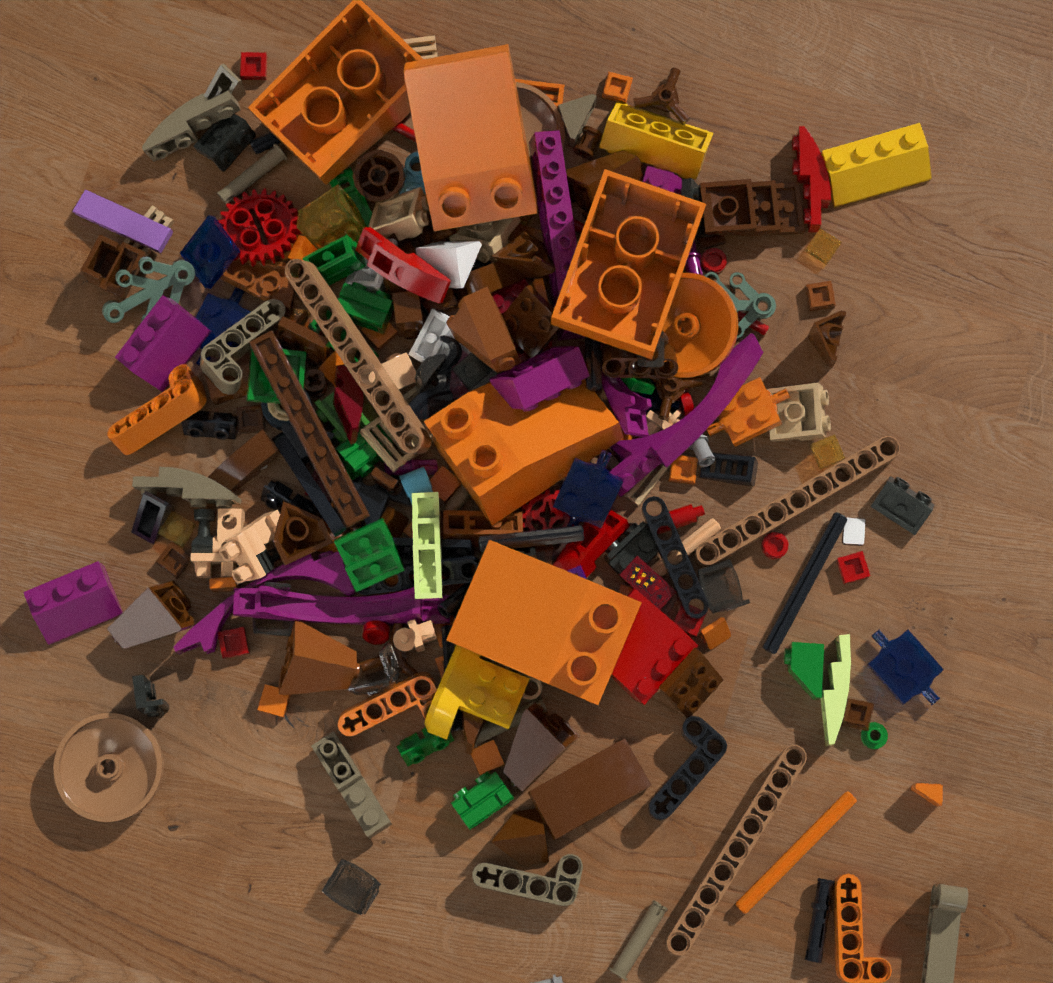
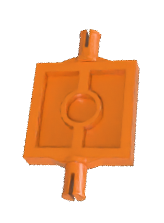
M759 377L742 385L731 402L719 414V421L711 424L706 430L710 437L724 430L736 447L782 425L777 413L776 404L791 397L786 388L772 395Z

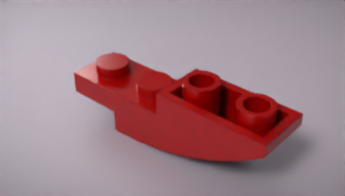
M799 126L797 134L792 136V150H796V159H793L792 174L797 175V182L799 184H803V199H807V208H804L803 211L804 224H808V232L818 233L821 227V208H828L831 202L830 182L824 159L816 142L805 126Z
M363 228L355 250L369 260L367 263L368 267L389 281L418 296L439 304L443 303L451 283L450 279L415 253L406 254L373 228Z
M609 508L594 523L587 520L583 525L584 540L567 543L553 566L567 571L581 565L587 578L596 569L594 561L629 527L628 520Z

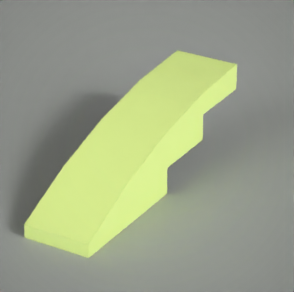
M439 492L412 493L415 599L442 598Z
M850 634L839 635L835 638L838 662L828 665L830 690H823L822 698L820 699L825 746L835 744L844 717L850 683Z

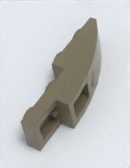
M229 91L210 100L202 93L180 106L163 120L148 137L142 149L153 162L164 159L169 154L179 149H185L198 141L197 131L207 129L211 124L230 118L234 113L241 111L239 103Z
M159 466L158 477L133 476L132 487L141 491V495L145 491L154 496H157V492H166L167 496H182V499L191 503L190 506L205 508L207 504H216V507L232 508V504H241V499L232 491L216 481L192 471Z
M332 732L313 744L311 747L366 836L371 839L391 826V821L336 733Z

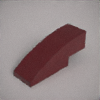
M342 364L336 366L334 380L336 388L333 405L350 444H354L360 429L364 402L363 391L346 365Z

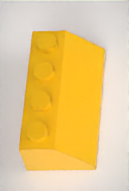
M617 101L607 119L600 148L605 149L610 154L623 150L636 155L641 163L644 162L653 165L655 168L677 173L684 179L692 178L697 180L713 133L688 124L682 125L679 121L640 108L635 109L634 106Z
M920 123L821 152L828 172L831 201L834 208L932 179L928 144Z

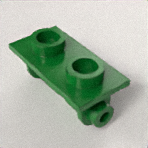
M425 727L421 729L425 738L420 740L418 734L414 733L401 740V744L396 747L408 767L422 762L426 756L435 751L445 749L449 743L455 741L451 733L446 740L429 733Z

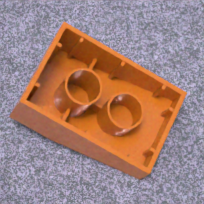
M353 0L259 95L248 109L327 185L411 112L404 77V65L407 62L423 60V58L362 0Z
M509 44L405 63L404 77L433 230L440 231L537 214L536 189Z
M604 169L551 316V325L652 360L706 204Z
M585 379L581 380L582 384L573 389L565 388L560 391L561 395L552 400L544 399L538 402L539 406L527 412H524L523 409H512L490 382L466 393L424 421L437 451L492 526L624 438L620 423L595 391H590L586 388Z
M489 540L446 640L599 705L642 602Z

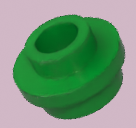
M871 722L868 731L861 730L860 737L862 743L867 748L879 749L886 744L888 733L882 724ZM871 731L879 733L877 741L870 738Z

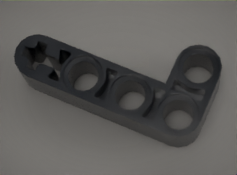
M698 716L687 718L681 726L682 736L695 748V751L648 804L649 815L655 820L661 821L671 816L727 751L726 740ZM696 722L699 724L701 733L698 736H691L686 729L688 723ZM710 740H716L720 743L721 751L719 754H711L708 751L707 743ZM693 760H698L703 764V772L699 775L693 774L689 769V764ZM680 780L685 784L684 794L676 795L671 789L673 781ZM666 791L667 795L677 802L674 805L672 801H669L665 806L666 814L663 812L656 814L655 810L657 807L654 803L660 804L667 796L662 793Z

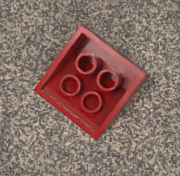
M633 588L627 597L642 603L610 677L635 701L645 705L659 690L660 685L687 655L699 645L675 622Z

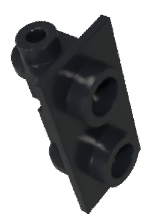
M198 411L182 421L184 435L196 438L211 437L220 440H236L235 427L237 426V416H233L232 413L214 412L213 420H209V412Z
M271 480L267 486L264 485L261 501L270 509H276L281 512L284 501L311 514L316 510L312 501L298 493L293 500L289 497L292 495L293 490L278 480L276 482Z

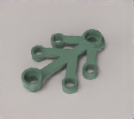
M142 257L138 262V267L144 274H150L154 271L167 276L160 280H154L130 274L127 270L118 271L115 279L121 287L132 285L144 289L120 303L115 300L107 301L102 307L103 316L108 322L117 323L123 319L125 312L150 298L146 314L141 318L142 322L161 298L163 291L172 286L170 298L179 304L183 287L190 284L194 279L195 270L193 266L185 260H179L169 265L153 261L150 257ZM144 262H151L150 268H142ZM181 270L186 271V276L183 278L178 277V273ZM122 275H128L126 282H120L119 279ZM116 309L119 311L117 316H110L112 310Z
M715 272L705 274L707 278L713 276L716 282L725 289L731 297L737 312L750 311L738 323L741 334L737 336L736 340L743 337L744 331L757 318L767 319L774 314L776 309L774 298L767 293L758 294L745 281L742 273H733L730 276L729 284L734 289H740L749 300H738L719 280V276ZM734 277H740L742 279V283L736 285L733 283L732 279ZM759 303H766L768 308L765 311H761L758 308Z

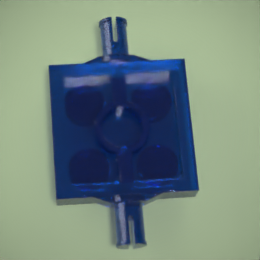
M235 287L229 299H221L212 294H207L195 317L211 330V333L201 344V350L205 345L251 312L239 305L245 291ZM236 342L226 343L230 347L239 346ZM200 357L196 362L198 366H200Z
M602 450L596 464L586 463L574 458L553 503L554 508L567 513L571 517L566 527L578 526L581 521L602 528L624 479L611 474L606 469L612 457L611 453L608 452L606 455V451Z
M880 629L877 630L871 637L880 645L881 649L878 655L867 664L868 667L902 705L913 696L921 693L931 705L936 703L940 697L931 689L930 685L934 678L944 669L909 629L891 641L887 639Z

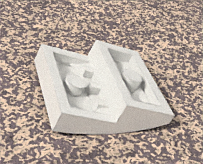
M432 309L408 355L428 367H434L439 370L450 351L448 344L441 342L439 338L442 335L454 338L446 323L450 316ZM460 344L462 355L459 362L471 353L462 344ZM452 371L451 378L453 380H459V378Z

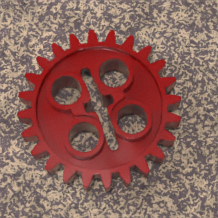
M253 189L252 196H248L246 192H243V199L241 200L233 197L235 204L227 203L228 212L221 211L222 220H217L219 226L217 234L225 253L231 254L234 261L240 257L242 265L250 260L252 267L256 265L257 261H261L262 266H265L267 259H270L274 264L276 263L275 256L277 255L284 259L283 251L291 252L292 246L290 243L295 244L297 241L296 235L301 234L299 227L301 221L297 208L293 206V202L291 200L287 201L284 194L278 198L275 190L268 195L266 189H263L261 194H257L256 189ZM252 210L255 211L260 226L264 231L268 241L267 245L263 244L250 213Z

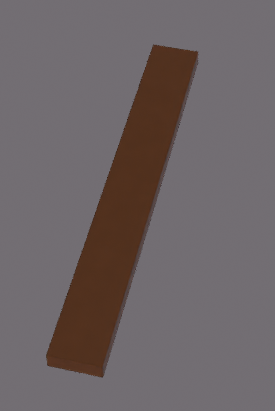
M273 331L250 341V347L346 529L369 518L370 514Z

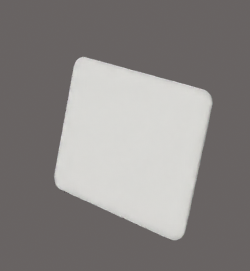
M847 518V523L844 526L843 543L863 545L865 519Z

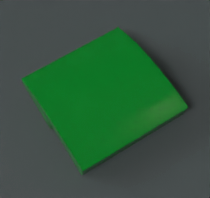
M251 349L246 401L280 404ZM282 349L303 388L306 352Z
M383 518L334 540L346 565L345 570L356 592L405 571L400 554Z

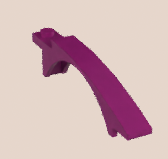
M749 334L732 349L729 356L720 365L718 376L709 393L687 416L655 434L637 439L620 440L610 447L619 464L606 474L605 477L616 494L622 497L659 464L667 468L704 433L727 407L763 354V350L754 334Z
M601 342V348L607 345ZM601 365L603 390L624 433L640 437L649 436L645 411L652 407L651 400L638 395L634 391H630L620 378L606 376L602 371Z
M333 551L322 553L318 556L319 560L314 561L311 554H308L287 565L283 564L273 569L262 578L256 579L244 587L259 588V586H267L276 582L299 579L329 585L348 597L356 595L339 551L333 553ZM234 594L225 599L199 621L173 646L177 654H183L202 646L207 654L216 651L218 632H221L226 620L233 612Z
M269 586L234 588L233 615L350 625H364L369 621L378 620L393 626V623H407V621L415 619L417 624L430 620L432 624H450V617L448 619L444 618L437 609L438 604L442 603L450 595H442V598L415 599L414 587L397 593L364 597L309 595L284 591Z

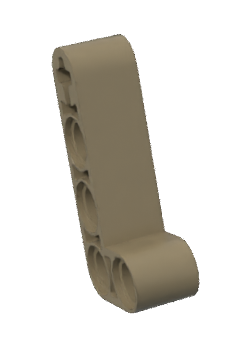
M269 299L202 349L200 368L222 393L227 395L234 394L240 389L242 370L235 361L252 349L249 342L270 331L274 333L278 330V323L285 316L286 311L284 304L280 300ZM255 327L259 331L253 333L248 331L247 328ZM236 342L239 346L230 347L226 343ZM213 356L219 361L212 363L206 358ZM230 375L236 380L228 382L223 377Z
M567 854L560 859L555 878L494 864L481 863L474 868L472 878L474 883L482 888L560 906H568L577 897L583 864L578 856ZM566 859H574L577 862L578 870L575 874L569 875L563 871L562 866ZM484 867L489 868L488 873L497 875V870H502L503 872L499 878V887H494L495 880L487 879L486 883H481V878L477 877L478 871L482 872ZM510 873L517 875L519 878V885L513 890L507 889L503 884L504 877ZM536 879L542 880L546 885L545 892L540 896H536L530 891V884ZM563 885L570 887L572 890V897L566 902L560 901L557 897V890Z
M934 884L932 887L921 983L954 982L961 913H964L967 908L968 888L945 884Z

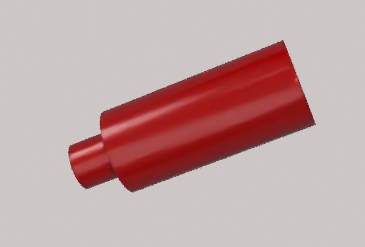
M692 504L669 511L676 529L697 522V517L705 515L702 505L693 508ZM660 526L657 529V535L671 530L667 526Z

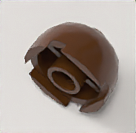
M373 150L364 154L357 161L355 172H353L354 184L359 193L370 201L380 203L390 201L398 196L404 187L406 178L404 167L399 159L392 153L383 150Z

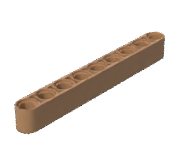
M301 259L290 260L285 267L287 279L401 449L409 454H423L427 452L431 446V438L316 266L309 261ZM303 266L304 273L301 277H299V268ZM317 287L318 294L316 298H313V289ZM331 308L332 316L328 320L326 317L327 310ZM343 329L346 330V338L344 339V341H342L340 337L341 331ZM357 350L361 353V358L358 362L355 361ZM373 371L375 373V380L371 384L369 374ZM386 392L390 396V400L387 405H385L383 402V397ZM400 414L404 416V423L401 427L397 422ZM415 435L419 439V444L416 448L412 445V439Z
M892 436L880 438L707 539L697 547L694 554L695 563L703 569L712 568L876 472L896 458L900 451L899 442ZM880 446H889L892 449V455H884L880 450ZM858 459H867L870 463V468H861L858 464ZM835 472H845L848 476V481H839L835 476ZM813 485H823L826 493L824 495L816 494L813 490ZM792 497L801 498L803 507H793L790 499ZM768 511H778L781 515V520L772 521L768 517ZM748 523L756 524L759 533L755 535L749 534L745 529V525ZM726 536L733 537L736 541V546L733 548L726 547L723 544V538ZM704 549L710 550L714 555V559L704 561L700 557V551Z
M788 746L778 756L665 939V946L670 953L682 956L691 949L805 765L807 754L801 746ZM789 751H795L799 754L800 761L797 765H791L787 761L786 755ZM775 773L782 774L785 777L786 783L783 788H777L773 785L772 778ZM761 796H766L771 800L769 811H763L759 808L758 800ZM747 819H752L757 824V831L754 834H748L744 830L743 825ZM732 842H738L743 847V853L738 858L733 857L729 852ZM719 865H724L729 871L728 878L724 881L718 880L715 876V869ZM705 888L711 889L714 893V900L710 904H705L700 899V893ZM691 911L696 912L700 917L699 924L694 928L689 927L685 920L686 915ZM676 935H681L685 939V947L680 951H675L671 946V940Z

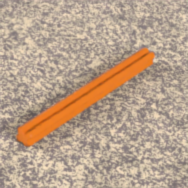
M845 792L736 902V907L742 913H748L857 802L856 798L850 792Z

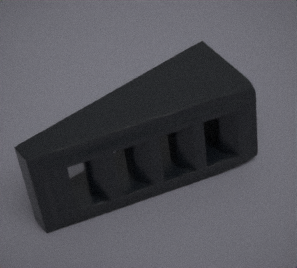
M712 453L716 460L715 472L710 473L711 465L701 467L700 478L754 487L758 461L752 456ZM723 462H727L725 474H721ZM733 463L737 464L736 475H732ZM744 465L748 466L746 476H743Z

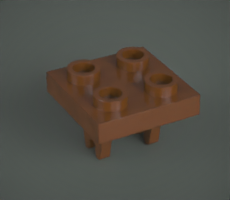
M531 284L523 289L502 315L511 338L530 358L541 353L561 329L551 325V316L554 308Z
M303 310L296 322L283 316L278 323L279 344L281 348L306 352L305 361L313 366H321L330 356V342L322 330L318 334L304 327L309 319V312Z
M694 648L660 685L659 689L684 717L689 718L723 682V678L702 652Z

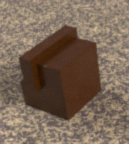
M99 234L80 271L89 283L124 300L132 285L121 287L115 279L116 273L120 270H127L130 274L138 275L140 272L138 262L142 257H147V253L123 241L119 245L118 242ZM122 275L119 279L120 282H126L128 275Z

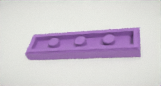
M88 190L84 191L73 210L75 215L160 254L173 234L171 228Z

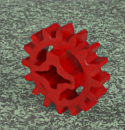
M549 488L546 489L545 494H539L530 500L528 505L524 504L521 506V509L525 511V513H522L523 521H525L523 523V530H536L531 523L538 524L542 529H551L557 524L564 523L562 527L575 526L570 522V520L576 519V514L570 513L574 509V504L567 505L569 497L566 495L560 498V490L557 489L554 494H550ZM543 501V505L538 510L531 511L537 503ZM552 501L558 503L563 510L556 509L552 505ZM547 506L549 507L550 516H552L548 528L546 527L545 518H543Z

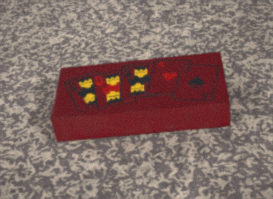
M638 555L619 574L631 588L639 591L659 610L677 592Z

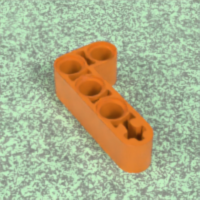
M181 364L170 372V388L109 428L107 437L124 455L136 452L203 408L207 401L203 383L186 364Z
M427 672L416 673L345 709L339 716V731L345 736L357 735L416 704L426 719L427 708L432 703L438 689L434 678ZM418 680L428 681L430 688L425 692L418 691L415 688V683ZM394 692H402L406 696V700L401 704H396L391 700V695ZM371 704H377L381 707L382 712L378 716H372L367 712V707ZM358 710H362L363 717L355 721L353 728L350 724L345 726L346 717L354 720L360 715Z
M853 874L839 875L834 880L833 889L836 974L839 979L848 983H883L891 976L892 969L889 962L884 958L864 957L860 880ZM846 879L848 883L853 884V889L848 890V898H854V902H841V898H847L846 890L841 889V884L845 883ZM846 906L851 907L854 911V918L850 922L844 921L841 916V912ZM847 934H851L855 938V946L851 950L845 949L842 944V940ZM848 962H852L856 966V973L851 978H847L843 972V968ZM875 962L881 963L884 969L883 974L878 978L871 974V967Z

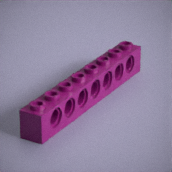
M560 130L534 132L529 141L543 243L556 268L553 273L548 274L553 308H555L577 247ZM562 328L557 333L558 341L582 339L585 337Z

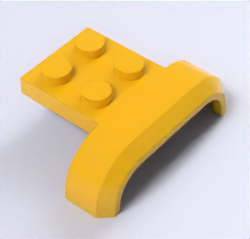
M456 645L428 710L424 723L427 731L447 740L458 709L509 729L530 678L480 659L482 655Z

